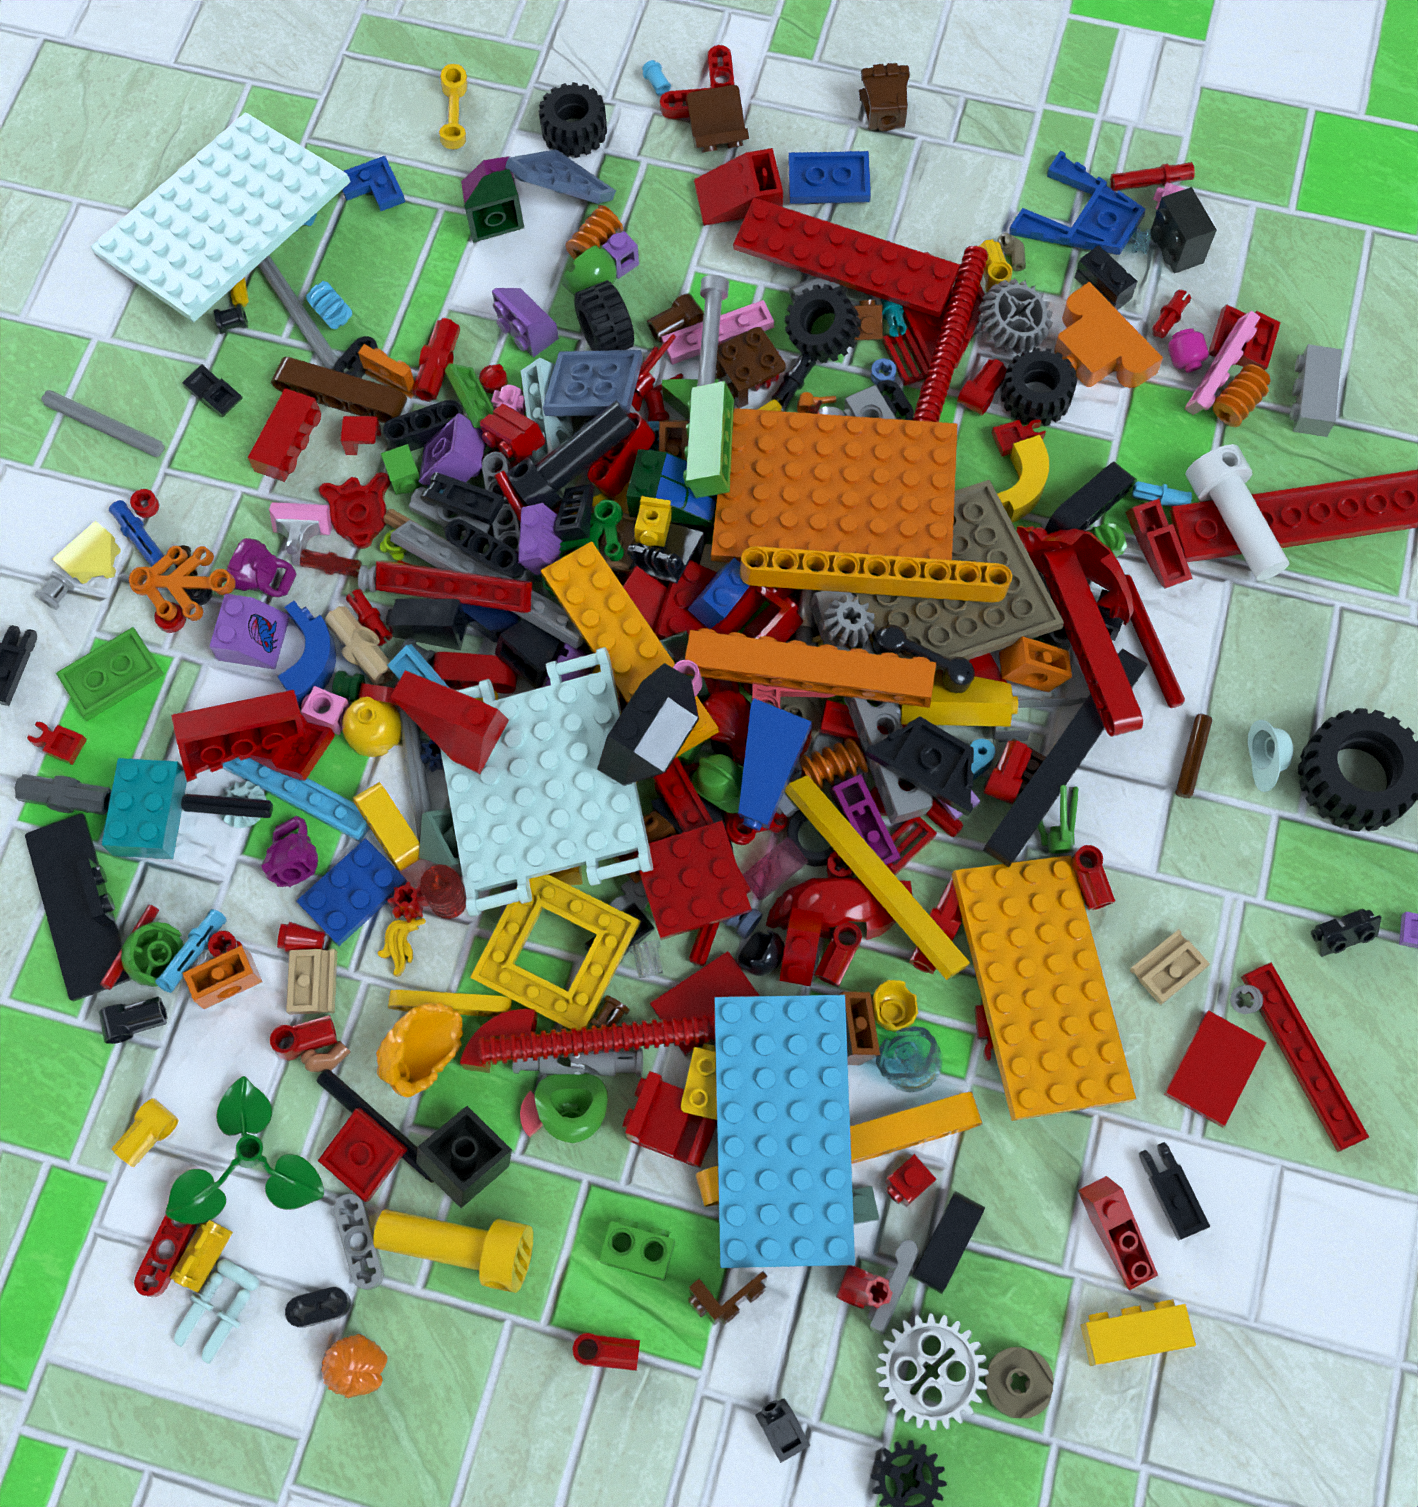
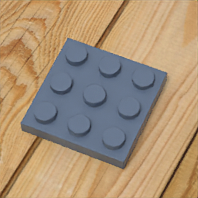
M641 350L559 352L543 404L545 416L598 415L616 400L629 414L643 360Z

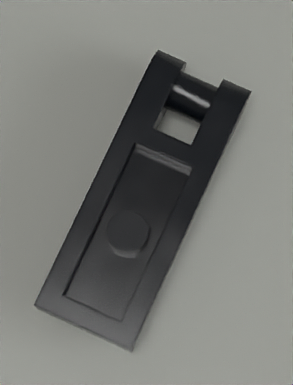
M438 472L433 473L429 480L431 483L429 488L424 489L420 496V499L428 505H437L489 525L493 524L505 502L502 495Z

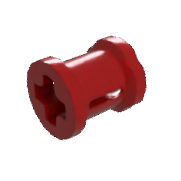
M836 851L829 856L826 868L828 878L853 877L854 872ZM846 865V870L843 868L840 871L835 870L836 866Z
M219 931L211 936L208 942V949L214 957H218L224 954L222 951L226 950L228 952L241 946L242 943L237 941L230 932Z

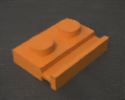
M364 344L358 354L363 368L367 369L365 374L388 387L401 391L406 397L411 399L414 396L412 388L415 383L411 368L403 361H395L389 358L381 349H372Z

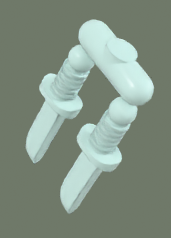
M222 1259L218 1262V1272L210 1276V1280L206 1282L207 1285L205 1284L206 1287H203L204 1290H201L200 1296L192 1294L190 1300L194 1303L174 1336V1342L182 1347L205 1310L209 1312L214 1306L209 1301H211L210 1298H213L212 1295H215L214 1292L218 1289V1285L222 1283V1275L245 1288L238 1292L237 1298H234L235 1301L232 1302L233 1304L230 1305L231 1307L228 1308L227 1313L220 1310L217 1317L221 1318V1321L202 1352V1360L208 1364L211 1363L233 1326L237 1329L239 1328L241 1322L236 1320V1318L244 1309L243 1306H246L245 1303L250 1299L249 1291H253L259 1286V1280L256 1276L228 1259Z

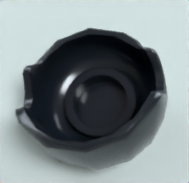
M770 929L767 930L769 934L761 931L756 932L747 941L739 954L738 965L752 975H767L774 971L783 960L785 944L781 937Z

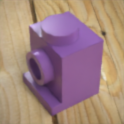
M625 231L613 234L602 245L615 261L617 279L639 265L638 245ZM626 257L628 260L621 264V260Z

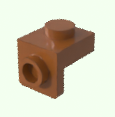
M860 300L859 306H854L859 314L858 318L861 320V326L857 327L860 335L859 338L855 337L854 340H882V305H875V300Z

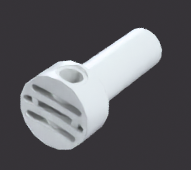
M1234 444L1224 445L1194 461L1185 473L1200 502L1213 500L1256 580L1263 581L1284 571L1288 567L1289 561L1245 484L1253 473L1240 448Z

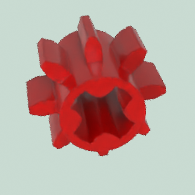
M407 882L406 885L399 888L394 887V898L388 899V903L394 908L392 911L394 917L398 919L403 916L408 923L414 917H424L422 914L423 907L429 906V902L424 897L425 892L420 885L415 889L411 886L410 882Z

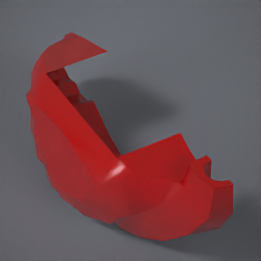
M1017 527V533L1034 566L1041 573L1039 557L1042 552L1071 546L1078 557L1085 577L1110 591L1097 602V605L1110 608V617L1121 618L1124 621L1123 625L1126 626L1134 611L1132 595L1122 567L1109 547L1103 544L1091 532L1075 528L1047 534L1043 527Z
M811 878L789 888L777 898L769 910L766 926L772 929L780 927L783 930H788L792 907L824 913L820 937L830 940L832 937L828 927H835L848 921L866 922V940L881 936L896 921L859 878ZM899 880L913 896L911 881Z

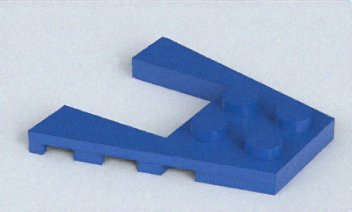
M1060 150L1048 168L1047 177L1091 194L1090 200L1072 227L1022 208L1011 224L1009 234L1089 250L1100 246L1107 253L1120 255L1142 221L1146 209L1121 191L1117 193L1106 186L1107 182L1100 177L1096 179L1086 172L1085 166L1079 162L1073 163L1066 158V153Z

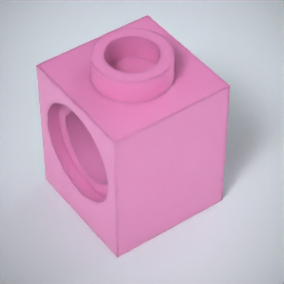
M314 686L312 692L307 694L302 701L301 713L307 722L332 728L334 734L340 735L342 719L345 710L350 704L346 698ZM330 706L326 713H318L322 707Z

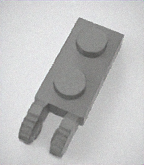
M908 1239L899 1244L900 1248L895 1253L898 1265L895 1271L889 1268L885 1279L889 1280V1287L893 1292L889 1304H883L879 1308L871 1307L867 1318L872 1321L870 1328L880 1335L885 1333L916 1264L919 1249H917L918 1245L913 1240Z

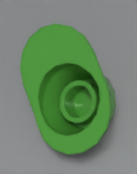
M714 754L706 759L702 757L699 760L700 766L693 775V786L696 792L721 810L728 813H738L744 767L733 761L729 756Z

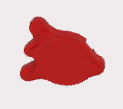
M383 472L377 473L365 486L360 485L358 478L351 477L340 486L323 483L319 487L321 498L328 502L330 506L333 528L337 534L352 542L358 549L368 548L372 544L373 539L386 525L384 516L387 513V507L384 497L391 483L388 474Z

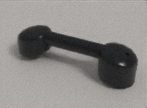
M897 625L881 627L873 639V647L880 655L882 653L899 654L901 650H904L916 657H925L930 662H936V666L943 669V683L951 692H965L974 680V667L967 659L963 657L949 659L907 639L905 631Z

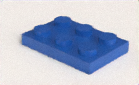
M869 151L789 153L790 204L870 202Z
M365 838L296 902L340 946L382 908L389 898L394 897V887L404 886L408 881Z

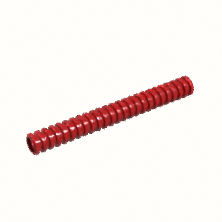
M969 246L964 250L960 270L953 286L947 312L942 322L936 348L931 358V364L929 365V371L924 381L913 421L938 422L940 420L949 384L954 374L958 354L963 344L971 311L973 310L982 275L984 274V268L986 267V261L988 260V252L982 247Z
M715 1013L711 1014V1017L703 1014L701 1018L693 1015L691 1019L683 1016L681 1020L673 1017L671 1021L663 1018L662 1022H657L656 1019H653L652 1023H647L646 1020H643L642 1024H637L636 1021H633L632 1025H627L626 1022H623L622 1026H617L616 1023H613L612 1027H607L604 1024L601 1028H596V1025H594L591 1029H586V1026L581 1027V1030H576V1027L571 1028V1031H566L565 1028L561 1029V1032H556L555 1029L551 1030V1033H546L544 1030L541 1031V1034H536L534 1031L531 1032V1035L527 1036L524 1032L521 1033V1036L517 1037L515 1034H511L507 1038H505V1035H500V1038L495 1039V1036H490V1039L485 1040V1037H480V1040H478L480 1063H482V1066H487V1062L497 1065V1061L507 1064V1060L517 1063V1059H523V1062H527L528 1058H533V1061H537L538 1057H543L544 1060H547L548 1056H553L556 1059L558 1055H563L564 1058L568 1057V1054H573L576 1057L578 1053H584V1056H586L589 1052H594V1055L599 1054V1051L603 1050L604 1053H609V1050L613 1049L614 1052H619V1049L623 1048L624 1051H629V1048L634 1047V1050H639V1047L644 1046V1049H649V1046L654 1045V1048H659V1045L664 1044V1047H669V1044L674 1043V1046H679L681 1042H684V1045H689L691 1041H694V1044H699L701 1040H704V1043H709L711 1039L715 1042Z

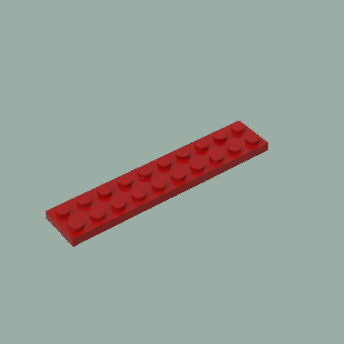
M1418 470L1251 494L1281 548L1418 528ZM1213 500L1171 507L1170 516L1187 562L1242 554Z

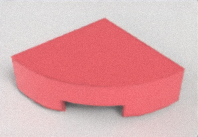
M531 1090L524 1098L520 1110L521 1124L529 1138L543 1126L536 1109L534 1093Z

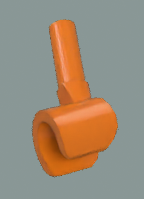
M804 392L799 397L797 411L799 413H811L813 405L836 403V396L814 397L813 394Z

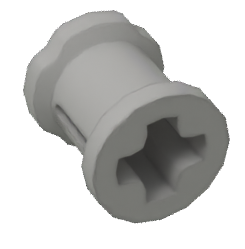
M52 571L50 574L51 579L41 591H36L35 595L44 604L57 610L60 607L58 604L68 590L72 591L75 586L61 574Z

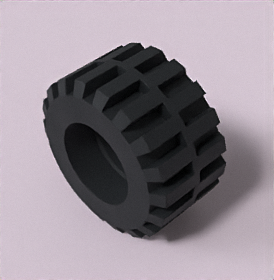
M572 82V85L564 83L561 84L560 88L554 87L551 89V93H546L543 96L544 101H541L539 105V118L542 137L549 149L553 148V150L556 149L567 157L574 155L576 158L580 157V154H591L592 149L597 150L600 147L599 143L605 141V135L607 134L605 104L603 103L602 96L598 95L594 88L589 89V86L586 84L579 86L575 82ZM574 118L580 119V120L574 121V122H568V121H567V120H569V119H574Z
M606 280L575 293L574 305L576 315L584 337L592 351L627 350L634 346V330L630 315L620 293L611 282Z
M817 284L813 285V290L809 291L808 288L802 290L803 295L800 297L796 295L793 298L794 305L789 304L787 308L790 315L785 316L784 322L788 325L785 327L786 333L801 353L811 356L810 360L814 359L817 361L818 359L821 363H827L828 358H830L833 362L837 361L838 355L846 356L849 346L854 348L856 345L854 338H859L860 331L857 327L861 326V320L858 318L859 314L845 293L843 294L837 287L833 289L831 285L824 284L823 288H821ZM829 313L835 314L834 322L827 331L821 334H811L812 326L820 316Z
M1033 348V352H1029L1027 349L1022 351L1021 356L1016 355L1012 363H1009L1007 367L1001 399L1002 402H1005V410L1011 411L1010 416L1013 419L1020 418V422L1024 425L1037 419L1041 420L1044 426H1049L1051 420L1056 423L1061 419L1062 415L1065 416L1071 405L1077 385L1075 368H1070L1071 362L1068 359L1063 360L1061 353H1051L1052 349L1046 348L1045 351H1040V348ZM1031 382L1043 383L1052 391L1046 393L1035 392L1028 388L1026 384Z

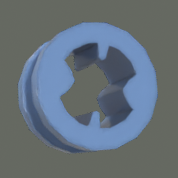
M882 358L873 363L871 381L874 385L877 386L878 383L884 380L895 381L896 365L893 361ZM879 370H883L884 373L888 372V376H884L883 373L879 374Z

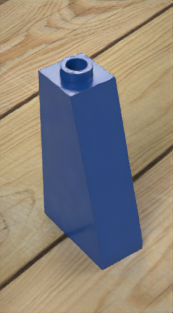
M755 698L752 700L738 814L741 819H744L743 825L760 831L761 827L769 829L812 728V721Z

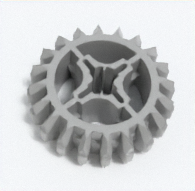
M1015 278L1010 280L1009 283L1004 280L998 285H993L983 296L982 303L978 309L981 313L978 321L984 323L981 331L989 333L987 341L992 339L996 341L995 348L1002 345L1004 346L1005 353L1010 352L1011 349H1013L1015 354L1027 349L1030 352L1033 348L1039 347L1043 342L1042 340L1048 337L1049 329L1053 324L1050 320L1053 312L1047 309L1050 302L1042 300L1044 292L1039 294L1035 292L1036 285L1029 288L1027 287L1026 280L1018 284Z

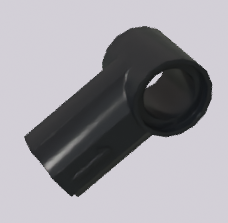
M159 996L128 1006L126 1004L111 1005L99 1011L104 1042L106 1044L128 1041L134 1037L133 1034L166 1025L168 1019L166 1008Z

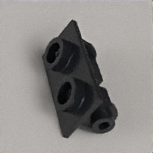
M1362 908L1341 916L1344 927H1341L1339 922L1333 919L1316 925L1315 929L1311 930V935L1315 942H1321V957L1331 953L1337 954L1344 951L1347 947L1358 943H1368L1377 937L1382 917L1380 915L1374 917L1370 909L1365 910Z

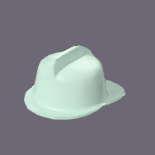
M1258 720L1250 727L1248 748L1255 785L1258 790L1268 792L1275 786L1280 772L1286 770L1291 764L1293 744L1286 731L1273 728L1268 721Z

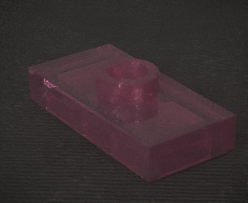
M786 837L747 870L743 876L757 899L764 900L806 865L808 861L793 840Z

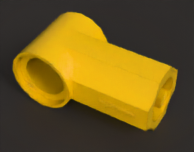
M993 239L985 240L979 247L984 248L988 252V260L986 261L983 274L986 281L985 291L987 293L993 285H998L1001 281L1006 280L1009 283L1012 278V267L1006 262L1000 243L995 242Z
M155 1098L148 1100L139 1108L134 1116L135 1122L111 1148L120 1159L131 1167H135L157 1141H162L168 1137L179 1122V1119Z

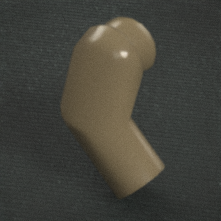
M1002 233L998 237L997 242L1000 243L1002 252L1011 257L1012 269L1014 271L1024 270L1026 267L1024 244L1009 233Z

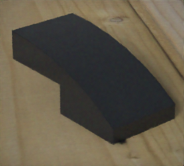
M203 364L182 382L186 390L222 417L243 399L222 378L219 380Z

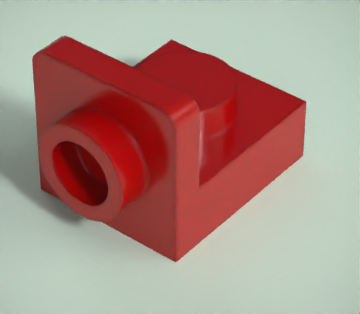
M914 1154L893 1174L891 1173L886 1178L885 1183L888 1187L885 1190L897 1204L903 1202L907 1207L937 1179Z

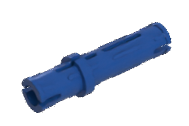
M118 500L110 505L108 511L121 526L122 534L130 538L151 567L164 557L163 553L143 528L142 520L133 515L123 500Z

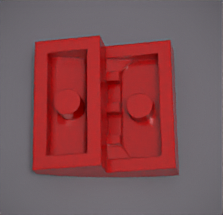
M1228 304L1221 309L1209 348L1210 356L1216 357L1238 319L1246 313ZM1256 311L1255 313L1260 316L1255 325L1257 331L1252 339L1247 343L1245 342L1241 348L1244 351L1243 355L1235 365L1244 367L1251 364L1266 370L1269 366L1281 322Z
M301 714L304 736L269 750L264 747L255 750L251 754L252 757L249 758L274 771L305 781L335 737L332 728L307 722Z

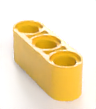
M380 782L352 798L360 814L399 872L421 859L419 858L420 842Z

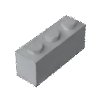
M1308 344L1303 355L1297 356L1295 372H1299L1292 390V395L1296 396V403H1293L1290 411V420H1294L1293 432L1327 437L1336 421L1342 349Z

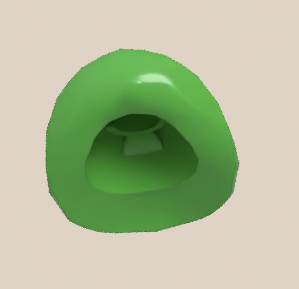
M591 1074L547 1076L538 1083L534 1094L539 1119L544 1128L556 1139L568 1143L581 1142L591 1137L600 1128L606 1114L608 1091L603 1081Z

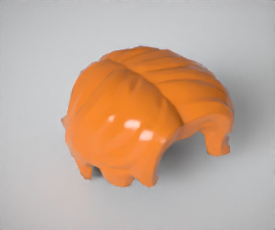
M357 1334L338 1340L326 1350L327 1355L322 1361L321 1368L324 1379L323 1383L335 1394H340L349 1399L358 1395L369 1394L381 1386L383 1379L380 1374L388 1359L385 1352L381 1350L379 1345H376L375 1341Z

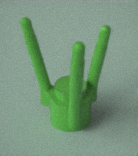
M1065 785L1060 787V826L1050 827V833L1047 834L1043 821L1038 825L1041 846H1048V852L1051 854H1063L1074 851V831L1079 791L1077 786H1074L1072 789L1068 826L1067 787Z

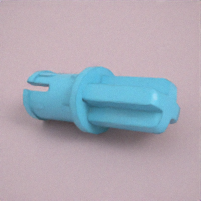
M1138 481L1133 486L1132 497L1149 502L1159 498L1161 505L1172 507L1190 504L1192 492L1167 488V484L1157 486Z

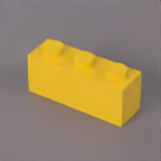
M1174 1299L1155 1302V1310L1142 1312L1141 1305L1123 1308L1121 1309L1122 1316L1109 1318L1108 1312L1088 1315L1089 1322L1080 1324L1090 1366L1196 1346L1186 1304L1175 1306Z

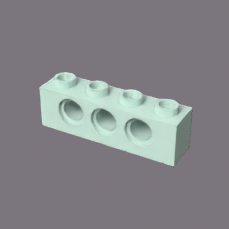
M538 358L521 370L526 415L529 419L538 423L546 440L545 445L536 452L532 451V456L538 462L573 435L571 416H545L543 404L555 364L542 358Z

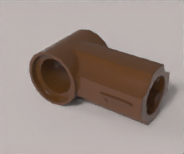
M683 294L673 302L671 308L647 320V324L656 342L660 343L662 342L661 337L703 322L704 311L691 294Z

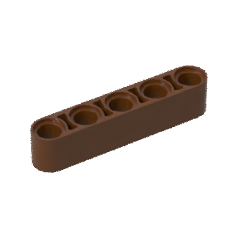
M283 357L271 380L272 386L280 392H283L286 388L313 397L321 405L358 416L377 417L378 421L384 424L388 420L400 416L407 402L406 395L395 388L291 357Z

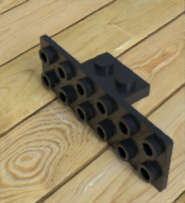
M80 813L25 834L67 994L73 1002L106 990L100 983L123 946L113 914L115 905L105 886L107 877L103 867L99 865L86 816ZM125 970L122 971L114 986L131 980Z

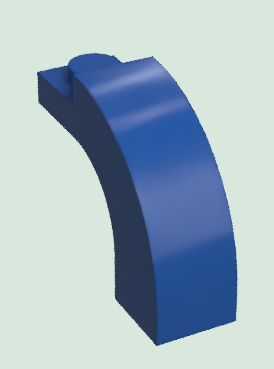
M294 600L286 605L285 609L292 621L305 636V649L298 662L277 677L286 691H295L298 706L301 709L303 699L312 692L314 686L324 690L328 685L335 669L336 647L322 616L319 615L314 618L306 606L301 609Z

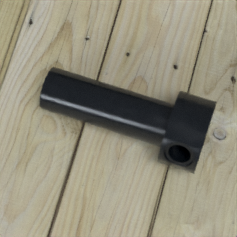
M616 400L541 461L538 462L532 455H528L506 474L513 487L528 506L543 503L553 511L562 502L564 494L561 489L635 431L638 426L625 408Z

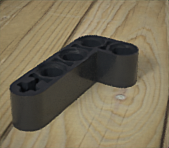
M1113 461L1056 509L1045 527L1047 534L1074 528L1085 531L1128 494L1137 478Z

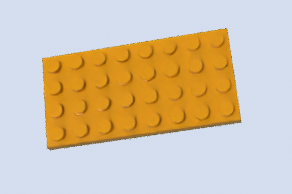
M1071 855L1014 862L1009 868L1004 864L960 869L955 870L951 874L1012 1121L1132 1102L1136 1099L1080 887L1072 868Z

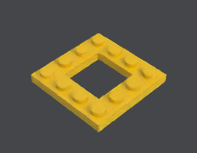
M548 874L531 878L529 882L532 901L523 904L520 901L507 904L470 978L530 1009H535L536 1012L569 1029L576 1027V1030H581V1027L584 1026L587 1029L641 921ZM543 908L597 934L569 991L515 964Z

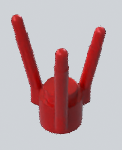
M674 334L667 339L660 349L655 346L641 364L635 392L642 399L650 391H662V383L656 387L653 386L656 381L649 371L675 340L676 336ZM680 373L668 380L682 379L683 374Z

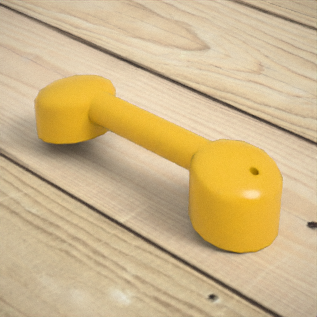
M453 63L446 65L440 75L442 91L449 98L448 124L443 125L439 131L440 143L447 149L452 150L459 149L466 143V131L463 126L459 125V98L464 96L467 91L466 71L459 64Z

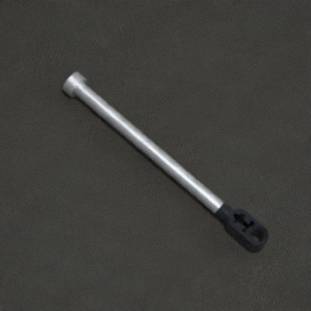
M707 275L701 279L700 295L705 299L697 386L715 383L722 300L728 297L729 290L728 279L719 275ZM679 523V526L690 529L691 526H697L694 530L704 533L695 550L698 556L691 560L700 564L706 544V527Z

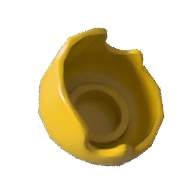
M887 980L878 986L871 998L875 1022L887 1031L902 1032L914 1023L918 1015L917 996L906 988L904 981Z

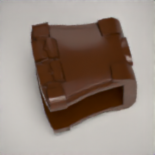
M887 63L884 66V64H876L871 68H863L861 70V81L865 88L859 90V100L862 102L866 112L868 130H877L879 128L880 131H889L895 128H905L908 108L907 85L910 78L908 65L899 66L897 63Z

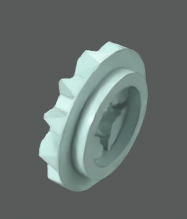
M248 780L247 782L235 781L234 785L224 788V793L222 794V797H247V799L266 800L262 789ZM220 814L226 824L235 828L252 826L261 819L258 817Z

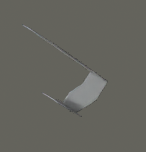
M1087 697L1069 700V698L1018 700V708L1072 706L1084 703ZM991 726L993 738L999 739L998 742H1008V740L1011 741L1013 738L1017 741H1027L1030 731L1025 730L996 731V726Z

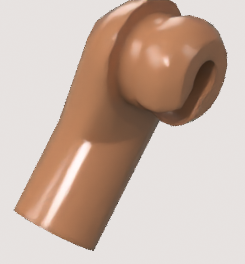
M339 1041L327 1054H317L313 1049L306 1050L301 1056V1062L305 1065V1069L310 1072H323L325 1069L331 1071L351 1051Z

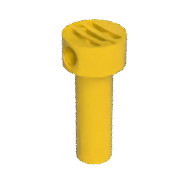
M384 1209L376 1222L373 1244L379 1250L479 1271V1280L482 1286L517 1293L525 1280L533 1248V1229L530 1225L496 1219L488 1231Z

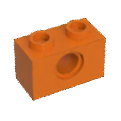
M1022 636L1013 645L999 652L1002 679L1044 692H1050L1072 678L1070 656L1067 650Z
M242 945L182 973L193 1001L203 1009L209 1008L263 982L252 955Z

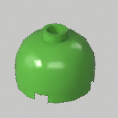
M596 245L592 246L574 260L575 269L572 273L568 270L565 272L562 283L574 296L576 292L606 280L614 284L617 276L615 261L603 246L600 245V249Z
M153 922L139 927L127 937L122 946L121 960L124 970L138 984L157 987L158 985L155 980L163 973L175 955L184 946L180 938L182 934L173 926L161 922Z

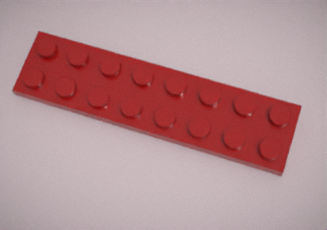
M753 198L733 243V248L736 251L939 318L960 270V264L757 198Z

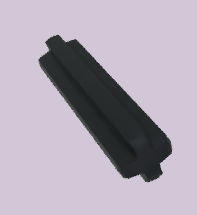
M184 794L181 802V808L185 812L270 818L273 812V804L269 800Z

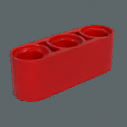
M638 413L629 414L638 428L589 468L588 479L606 497H614L623 490L632 475L638 449L649 450L655 440V432Z
M437 652L434 655V671L453 690L479 685L480 681L490 679L493 689L497 693L509 694L516 690L518 674L496 655L458 652Z

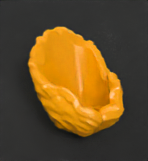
M432 1002L424 1003L409 1010L408 1013L395 1023L380 1043L379 1049L376 1052L378 1077L390 1084L395 1093L402 1097H412L428 1089L437 1080V1073L443 1071L444 1067L456 1056V1052L462 1046L460 1039L463 1036V1019L460 1013L453 1010V1007L443 1005L441 1002L437 1004Z

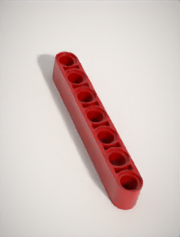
M1068 546L1042 552L1039 557L1042 574L1054 604L1064 622L1063 626L1107 734L1114 737L1141 730L1143 727V716L1074 549Z

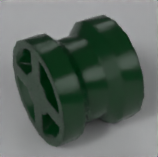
M339 670L333 681L332 693L347 698L351 702L358 700L360 684H365L364 675L356 673L352 676L348 675L346 671Z

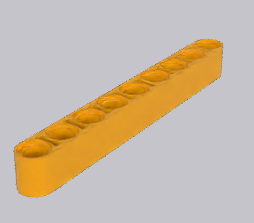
M759 546L749 547L744 550L741 556L739 572L742 581L752 586L992 603L1000 602L1006 597L1012 581L1011 570L999 563ZM810 569H816L818 572L811 571ZM840 571H846L850 574H844ZM870 573H875V574H878V575H880V576H874V575H872V574H870Z
M973 1093L957 1094L850 1126L851 1165L966 1131L983 1124ZM718 1166L695 1174L704 1207L719 1204Z

